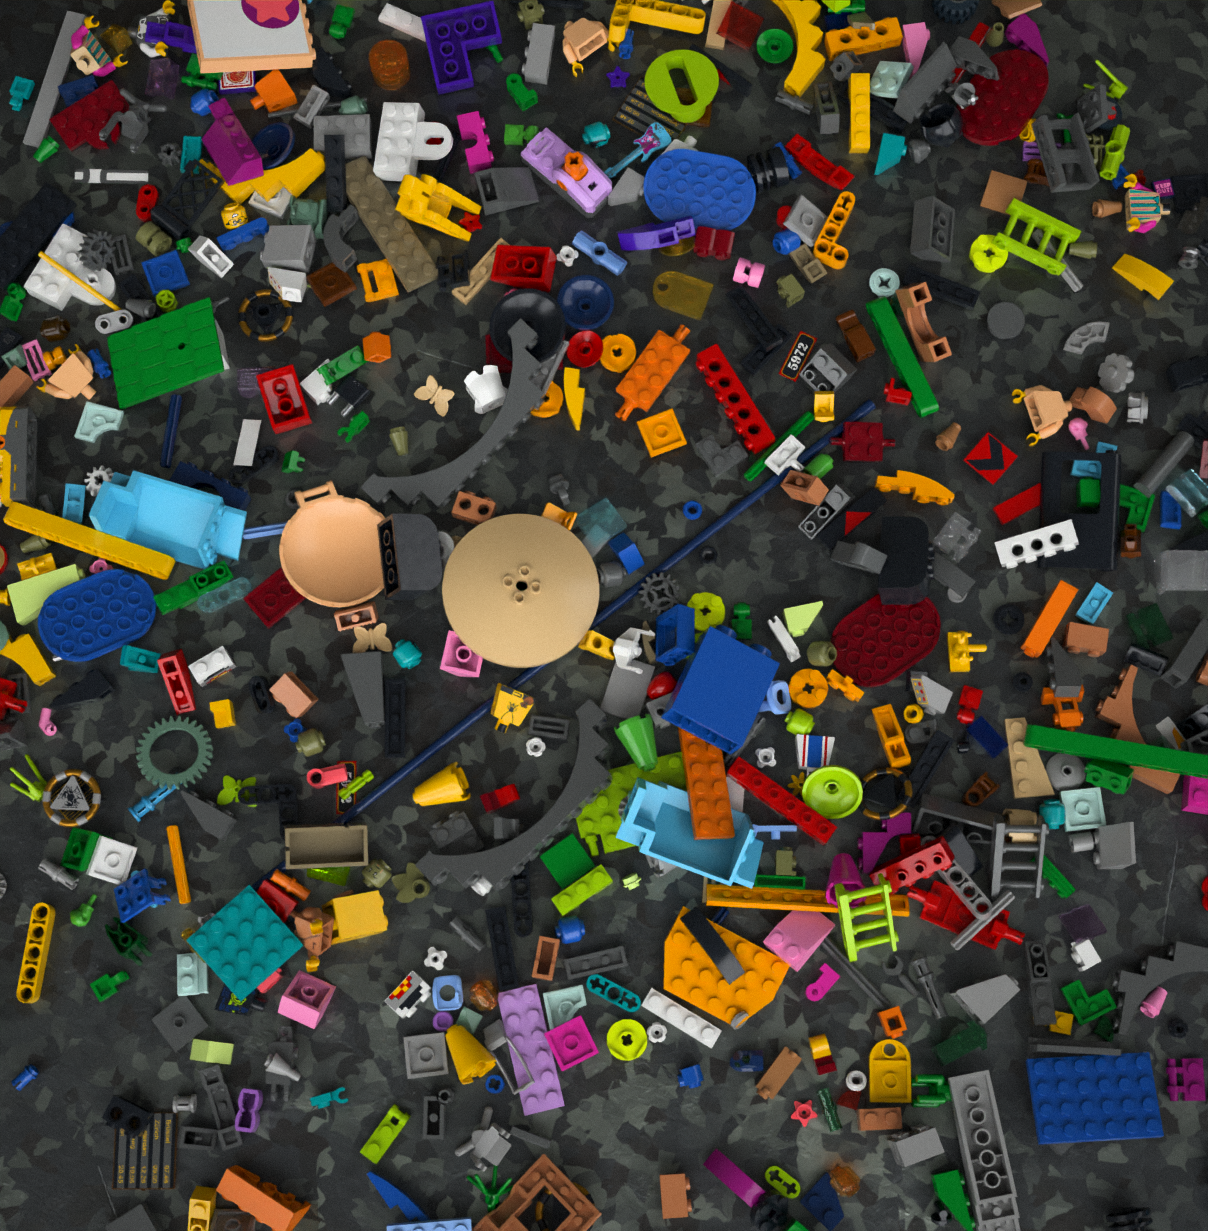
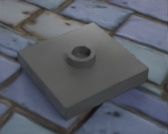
M188 996L179 997L151 1019L175 1052L179 1051L209 1027Z

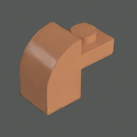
M1077 387L1069 399L1072 407L1085 410L1091 420L1106 424L1117 409L1113 401L1105 393L1094 387H1090L1088 390Z

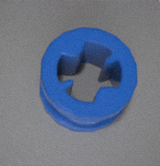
M491 1075L487 1078L485 1086L490 1093L496 1094L504 1089L505 1082L501 1076ZM493 1078L496 1081H500L499 1089L497 1090L490 1088L489 1084L492 1083L491 1079Z

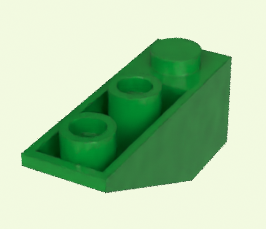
M957 1169L931 1174L935 1195L965 1231H973L972 1228H975L973 1216L969 1215L967 1207L970 1206L968 1195L963 1192L962 1186L965 1185L963 1174L959 1173Z

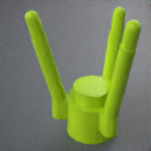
M1096 60V64L1114 81L1109 87L1111 92L1106 91V96L1120 99L1128 87L1119 81L1099 60ZM1086 83L1083 84L1084 87L1090 90L1095 88L1092 85Z
M25 754L26 760L40 782L35 781L31 783L14 767H10V770L29 786V791L13 782L10 783V786L29 796L33 801L37 800L39 802L43 798L47 782L43 779L29 755Z

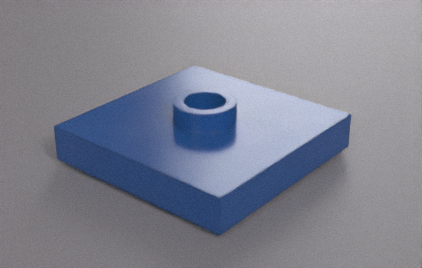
M177 250L141 262L155 298L162 290L172 292L190 285Z

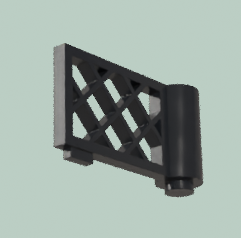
M196 159L193 161L189 160L184 167L185 173L163 203L154 206L150 212L151 220L178 241L189 236L191 227L225 182ZM198 165L202 169V176L193 178V170ZM215 178L218 181L213 188L207 189L206 179ZM203 180L204 189L195 191L194 181ZM190 182L191 191L182 193V185ZM204 193L205 200L202 203L196 204L195 194ZM192 195L193 204L184 206L183 196ZM179 197L180 207H171L169 205L171 200ZM193 208L194 214L188 220L185 218L184 209Z

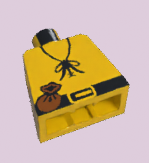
M498 683L491 708V714L499 718L494 729L506 733L510 723L519 726L536 699Z

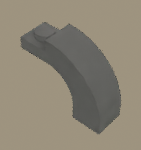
M351 204L340 213L339 217L332 214L327 220L323 232L328 255L334 265L343 272H346L357 261L354 249L343 242L346 232L359 220L357 209Z

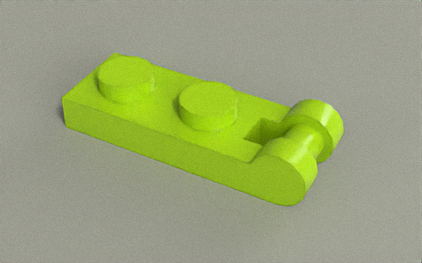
M396 1104L391 1107L360 1151L361 1154L375 1164L380 1161L411 1117L408 1113L404 1114L400 1111V1107ZM393 1117L399 1120L397 1126L391 1122Z

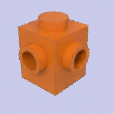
M371 332L369 336L363 338L364 360L381 363L391 358V345L388 335L381 334V332Z

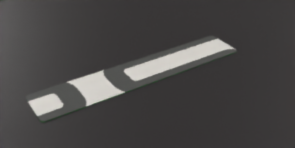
M76 169L74 182L148 184L149 171Z

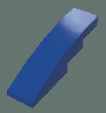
M374 1171L367 1173V1176L390 1209L398 1204L409 1222L415 1217L419 1221L431 1220L426 1212L407 1193L390 1180Z

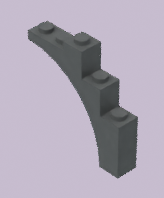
M1175 941L1171 942V945L1167 948L1166 955L1169 957L1168 960L1153 956H1145L1144 959H1141L1139 964L1141 975L1122 970L1116 971V974L1112 976L1111 986H1114V992L1121 993V995L1116 1000L1118 1013L1112 1023V1028L1115 1029L1114 1034L1127 1035L1131 1019L1138 1005L1160 983L1173 976L1187 972H1208V948Z

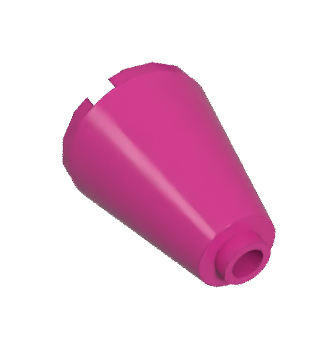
M846 853L838 854L833 858L825 892L827 902L834 904L837 909L835 884L842 883L845 891L849 890V892L865 888L852 856ZM866 896L853 899L849 903V907H858V903L862 900L864 902Z

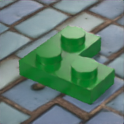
M1120 484V506L1129 509L1125 524H1137V530L1144 532L1155 495L1152 494L1148 498L1139 490Z
M1079 979L1060 988L1079 1026L1117 1008L1107 989L1088 997Z

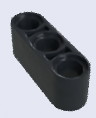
M952 823L937 835V838L941 836L945 838L955 856L954 859L969 877H972L983 868L977 855L955 824Z

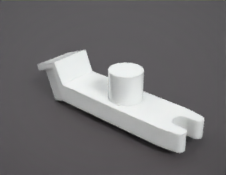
M774 616L775 623L769 619L767 621L768 625L786 652L787 658L792 663L801 657L799 649L780 619Z

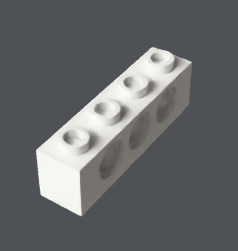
M1071 519L994 542L1002 567L1007 569L1018 566L1019 562H1034L1039 556L1045 555V557L1056 555V551L1062 549L1065 552L1075 549L1076 545H1079ZM1054 535L1062 537V541L1059 544L1051 542V538ZM1041 541L1043 543L1042 548L1034 550L1032 548L1033 542ZM1015 547H1022L1024 551L1021 555L1016 556L1013 554Z

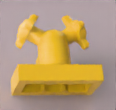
M966 631L948 632L949 672H969L970 661H973V656H969V652H984L987 649L986 644H968V637H972V634Z

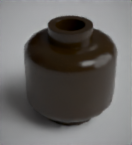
M62 316L49 317L42 321L40 333L49 342L64 340L70 333V324Z

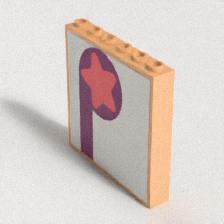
M187 0L200 73L312 67L313 60L316 59L315 48L311 46L313 44L312 33L308 32L309 19L305 18L306 4L302 3V0Z

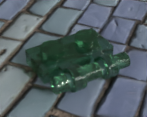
M1157 603L1138 610L1139 619H1136L1134 613L1126 615L1129 621L1128 626L1130 629H1133L1137 638L1135 640L1142 647L1150 649L1147 642L1151 640L1155 647L1174 638ZM1140 625H1144L1148 633L1147 635L1143 634Z

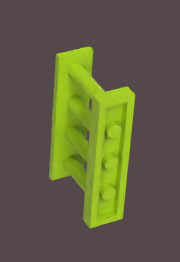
M1013 198L1005 211L1010 214L1003 234L998 232L991 243L999 249L1007 250L1046 269L1050 274L1059 276L1067 266L1061 263L1068 243H1074L1079 238L1081 231ZM1017 219L1027 223L1020 242L1010 238ZM1034 227L1044 231L1037 251L1027 246ZM1051 235L1061 239L1054 259L1044 254Z
M882 873L878 874L879 885L851 892L849 890L845 891L842 883L834 885L844 949L849 962L858 960L856 952L859 949L889 942L893 951H897L896 942H899L897 931L894 930L889 893L892 892L889 880L885 881ZM881 893L882 901L855 908L849 907V903L853 899ZM883 910L884 918L856 925L851 921V919H854V916ZM886 926L887 934L859 941L857 939L854 940V935H857L858 932Z

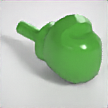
M93 894L87 904L82 903L79 909H74L70 912L72 924L79 927L87 925L94 911L91 906L97 895Z

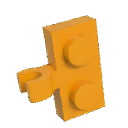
M833 669L826 678L832 688L842 690L844 696L850 701L855 700L858 702L865 693L852 684L854 681L848 675L844 678Z

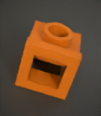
M899 1006L877 1013L886 1036L891 1035L892 1039L903 1036L902 1031L907 1030ZM893 1019L895 1021L894 1027L889 1026V1020Z

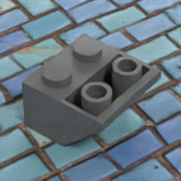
M830 343L819 349L799 375L815 391H834L836 393L847 383L857 369Z

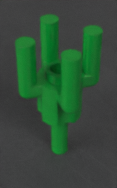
M916 1074L915 1078H911V1087H929V1095H918L917 1099H912V1107L938 1108L941 1104L952 1102L949 1082L945 1081V1077L942 1074Z

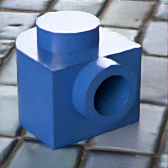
M700 1064L679 1069L680 1074L677 1075L680 1087L688 1085L689 1089L701 1086L700 1082L704 1080Z

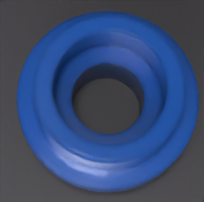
M688 501L683 506V514L687 519H698L702 514V506L697 501ZM694 508L696 512L692 514L689 512V509Z

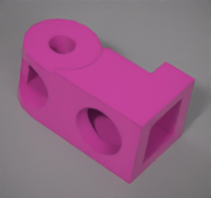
M823 963L819 968L822 972L819 978L805 989V995L810 1001H819L840 978L826 963Z

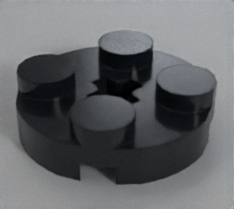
M770 1190L763 1193L758 1198L760 1202L757 1206L753 1205L751 1208L750 1221L759 1231H772L778 1226H783L787 1221L788 1199L778 1191Z

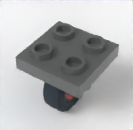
M1099 84L1077 100V111L1083 121L1085 134L1090 133L1097 127L1103 130H1110L1116 127L1122 120V111L1118 102L1106 96V85Z

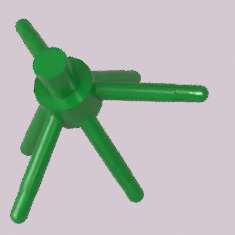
M495 1165L493 1167L491 1188L486 1189L478 1174L474 1175L477 1181L469 1175L466 1177L485 1195L488 1212L495 1210L496 1204L499 1203V1197L511 1191L514 1186L513 1184L507 1187L512 1181V1178L509 1177L499 1190L496 1189L498 1166Z

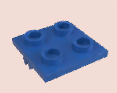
M144 868L114 889L121 922L125 923L152 904L166 905L165 900L170 902L169 895L151 892V888L161 889V884L167 885L166 879L150 877L147 869Z

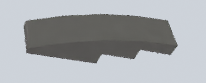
M935 552V562H933L934 578L945 587H950L963 598L976 581Z

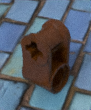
M1038 159L1028 160V171L1024 176V180L1032 184L1049 186L1043 162Z
M985 772L963 794L962 803L971 807H977L993 794L1000 785L995 784L987 776L988 773ZM969 794H974L977 797L976 803L969 800Z

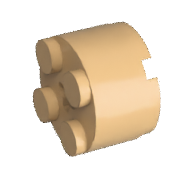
M1004 809L1002 816H1006L1004 822H1007L1008 825H1035L1037 822V814L1031 810ZM1007 833V835H1004V841L1006 843H1036L1037 833Z

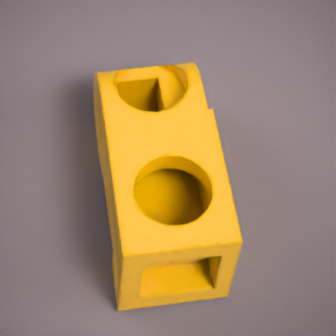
M593 630L587 631L578 645V648L588 650L606 659L614 660L615 658L613 652L615 641Z

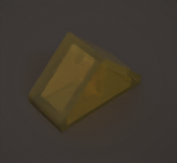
M112 24L100 35L118 55L133 44L127 30L116 24Z

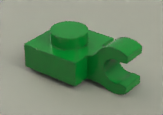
M363 411L355 414L350 420L349 427H342L338 430V436L348 433L345 442L349 443L355 434L358 435L370 422L368 415Z
M121 971L111 977L110 973H107L91 983L90 986L99 1002H103L119 992L117 985L125 982L130 977L126 971Z

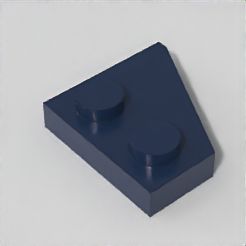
M825 1172L799 1202L829 1231H832L844 1218V1213L833 1188L834 1186H831L833 1183L830 1175Z

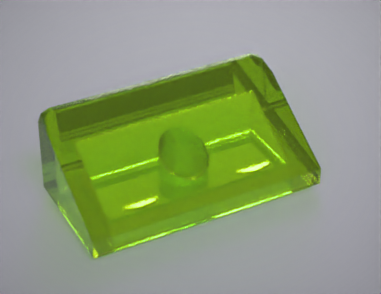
M351 866L307 868V877L346 886Z

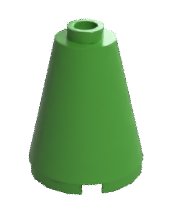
M645 714L646 718L641 719L639 715L619 723L620 728L615 726L614 731L639 770L649 772L656 768L655 765L658 764L653 720L650 714Z

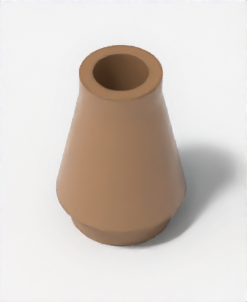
M1098 199L1092 204L1093 216L1098 218L1122 211L1120 201Z
M953 422L936 437V445L944 451L952 449L961 431V426Z

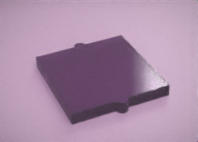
M1089 904L1077 909L1073 908L1072 911L1059 916L1060 921L1076 944L1089 939L1093 940L1094 937L1107 932V929Z

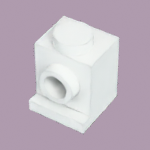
M1080 938L1071 943V956L1076 964H1080V967L1077 968L1079 972L1101 962L1089 939L1083 941Z

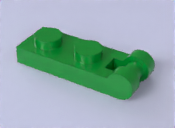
M357 345L321 366L317 371L319 375L322 374L326 386H329L368 361L364 360V354Z

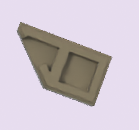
M866 12L847 16L848 23L854 29H861L863 26L869 27L870 30L875 29L874 21Z

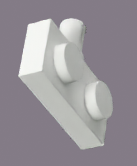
M791 434L764 463L778 476L790 466L797 472H801L805 467L797 461V457L804 451L805 446Z

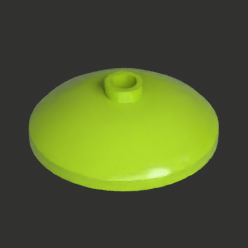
M826 765L815 769L806 777L802 787V797L807 806L824 818L838 819L850 815L858 808L862 801L863 788L858 776L848 768L838 765Z

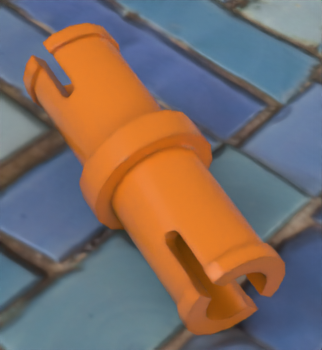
M276 869L270 878L271 881L283 887L285 892H291L302 901H305L311 890L296 882L297 879L294 877L290 878L279 871V869Z

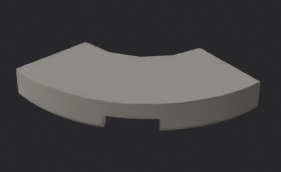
M1090 322L1076 329L1067 339L1063 350L1081 355L1089 344L1105 342L1110 323Z

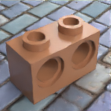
M459 491L451 513L453 518L480 525L487 520L493 519L497 506L494 500L489 497L479 498L473 492ZM469 502L471 505L469 508L463 509L461 504ZM482 508L489 509V512L485 515L479 513Z

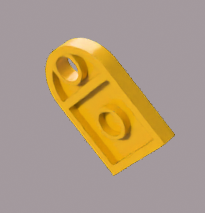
M886 1039L872 1047L869 1053V1102L912 1103L911 1058L909 1051L901 1042ZM886 1044L894 1046L895 1052L892 1056L884 1053Z

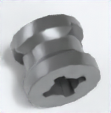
M1183 247L1181 249L1182 257L1179 259L1178 264L1186 269L1196 268L1200 250L1194 247Z

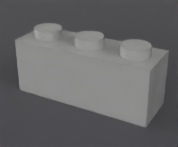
M533 23L532 30L528 31L527 40L530 43L529 47L526 46L525 58H527V61L522 65V74L525 75V82L547 85L555 40V26Z

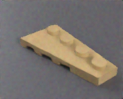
M1025 717L1005 719L1004 727L1013 798L1055 795L1038 750L1023 745L1026 725H1028Z

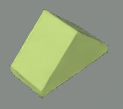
M193 1039L190 1060L231 1065L234 1044Z

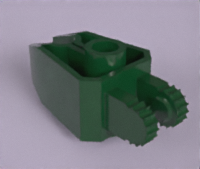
M113 917L114 921L118 924V929L115 931L106 924L107 936L119 955L126 959H132L138 966H141L143 962L137 954L141 950L148 957L153 954L147 947L148 938L128 923H122L121 919Z

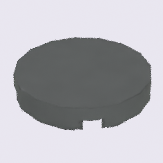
M1011 302L997 303L990 309L986 317L987 328L993 336L999 339L1015 338L1020 334L1025 324L1023 311Z

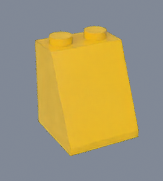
M379 890L335 898L322 905V911L334 917L331 945L379 934L387 930L388 919L383 912L384 900L382 895L379 894Z

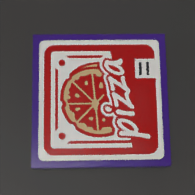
M256 70L223 72L221 80H218L220 95L256 92L254 87L256 84Z

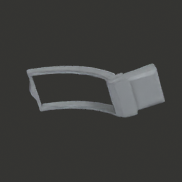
M498 1019L483 1029L484 1043L487 1050L495 1057L496 1063L504 1074L512 1093L515 1095L520 1091L526 1090L535 1081L520 1052L505 1033L503 1022ZM507 1041L519 1057L530 1078L529 1082L516 1090L501 1062L493 1052L494 1049Z

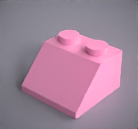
M299 970L282 995L278 1013L315 1029L324 1015L336 986Z

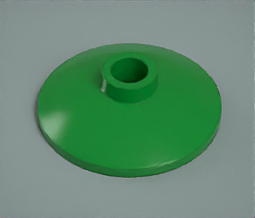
M769 29L759 36L756 48L763 60L769 63H781L792 54L793 41L787 32L781 29Z

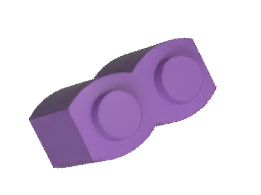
M243 1088L238 1098L240 1110L235 1118L236 1131L252 1133L257 1130L260 1123L259 1110L263 1103L262 1090Z

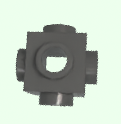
M848 51L835 57L834 63L829 68L838 81H847L851 73H857L863 67V64L853 51Z

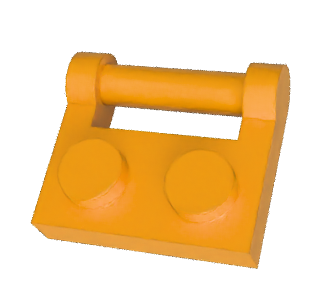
M387 259L357 265V271L361 275L365 290L364 297L366 302L399 295L392 267ZM370 271L374 273L379 292L374 293L372 291L368 276Z

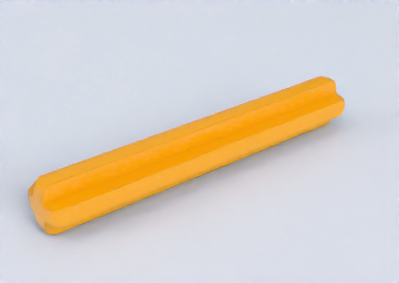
M171 825L166 829L179 903L187 904L191 902L179 829L178 826Z

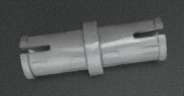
M47 858L43 859L38 867L39 870L51 876L52 880L55 882L59 881L71 890L78 884L79 878L65 871L64 867L55 865Z

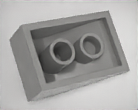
M1134 822L1101 826L1095 829V832L1092 833L1093 842L1096 845L1093 861L1094 864H1097V869H1123L1136 863Z

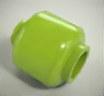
M797 708L794 713L790 711L785 719V722H787L786 730L794 735H809L815 724L813 716L800 708Z

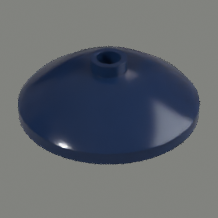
M283 122L272 123L261 129L252 138L251 141L262 158L263 170H269L280 165L291 153L295 142V133L288 124Z
M581 275L568 280L561 287L557 303L561 307L566 323L569 326L579 330H592L600 327L610 318L614 308V297L610 287L603 280L591 275ZM584 305L589 306V308L586 309V310L583 309L582 307H583Z

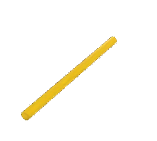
M41 251L38 254L39 257L114 311L121 310L119 306Z

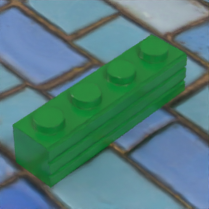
M1044 855L1042 878L1049 882L1048 884L1051 888H1055L1060 898H1068L1076 889ZM1035 856L1030 860V862H1034Z
M756 874L754 887L805 890L806 877Z

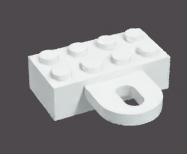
M383 103L373 172L381 181H402L405 174L416 177L418 160H438L450 152L453 146L451 132L444 124L424 122L425 112L420 103ZM429 138L444 139L440 145L426 144Z

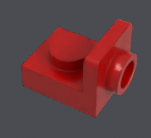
M891 378L890 382L885 383L883 394H886V401L908 406L912 392L905 388L894 389L895 378Z

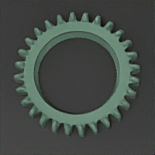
M170 716L169 722L162 718V725L155 721V729L147 727L150 733H142L145 740H138L142 747H136L137 752L140 753L136 755L137 761H140L137 765L139 768H142L140 771L142 775H146L147 781L152 779L151 782L154 786L159 782V786L162 789L167 784L168 790H171L173 784H175L177 790H179L181 783H183L185 788L188 787V781L195 784V776L202 779L200 771L207 773L204 765L211 766V762L208 759L213 758V754L209 752L213 751V746L210 745L212 741L208 737L207 730L203 731L202 725L197 726L196 720L190 723L189 717H186L182 722L181 716H178L176 721ZM183 730L190 733L198 744V755L195 762L190 768L181 773L167 774L161 772L153 765L150 758L152 744L160 735L168 731Z

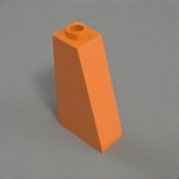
M1062 580L1052 589L1020 647L1027 656L1038 658L1042 654L1079 589Z

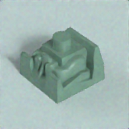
M291 195L290 219L287 220V225H311L315 237L323 239L324 227L328 217L327 200L319 199V202L311 199L295 198Z

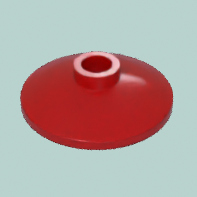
M581 331L570 339L567 356L575 366L582 368L592 366L602 356L604 349L603 341L595 332Z

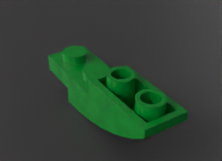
M223 560L189 576V580L153 596V599L161 614L165 615L177 608L181 610L205 597L231 580L233 575Z

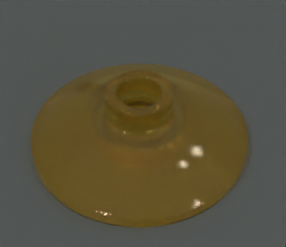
M693 236L679 240L678 244L660 247L658 250L667 256H680L693 249L695 238Z

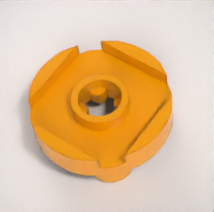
M618 334L609 335L602 340L604 349L599 360L606 369L622 373L633 365L636 359V348L630 337ZM621 349V356H614L612 351Z
M553 381L546 393V397H549V400L544 402L539 410L533 409L530 412L532 415L546 418L559 413L563 404V393L561 388Z
M802 669L796 672L788 686L791 700L805 709L819 706L826 698L828 692V683L820 671L813 669ZM805 684L813 686L814 689L811 690L810 694L807 691H803Z

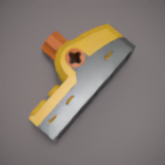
M29 406L0 407V478L2 479L0 483L1 502L6 507H9L11 502H17L36 508L38 421L36 414Z

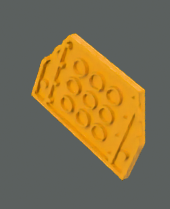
M682 906L664 941L663 989L730 1025L738 1013L746 1011L749 1016H746L736 1026L738 1027L774 999L790 966L780 957L707 919L745 971L743 975L729 985L694 936L690 934L681 922L680 918L690 911V909Z

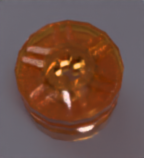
M383 40L372 47L369 53V63L376 84L387 90H395L404 86L410 78L411 71L407 52L403 45L395 40Z

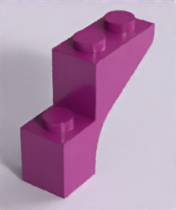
M901 813L894 818L881 820V829L885 830V832L861 833V837L857 838V848L861 849V857H858L857 867L861 869V874L866 875L873 870L887 842L891 838L911 834V813Z

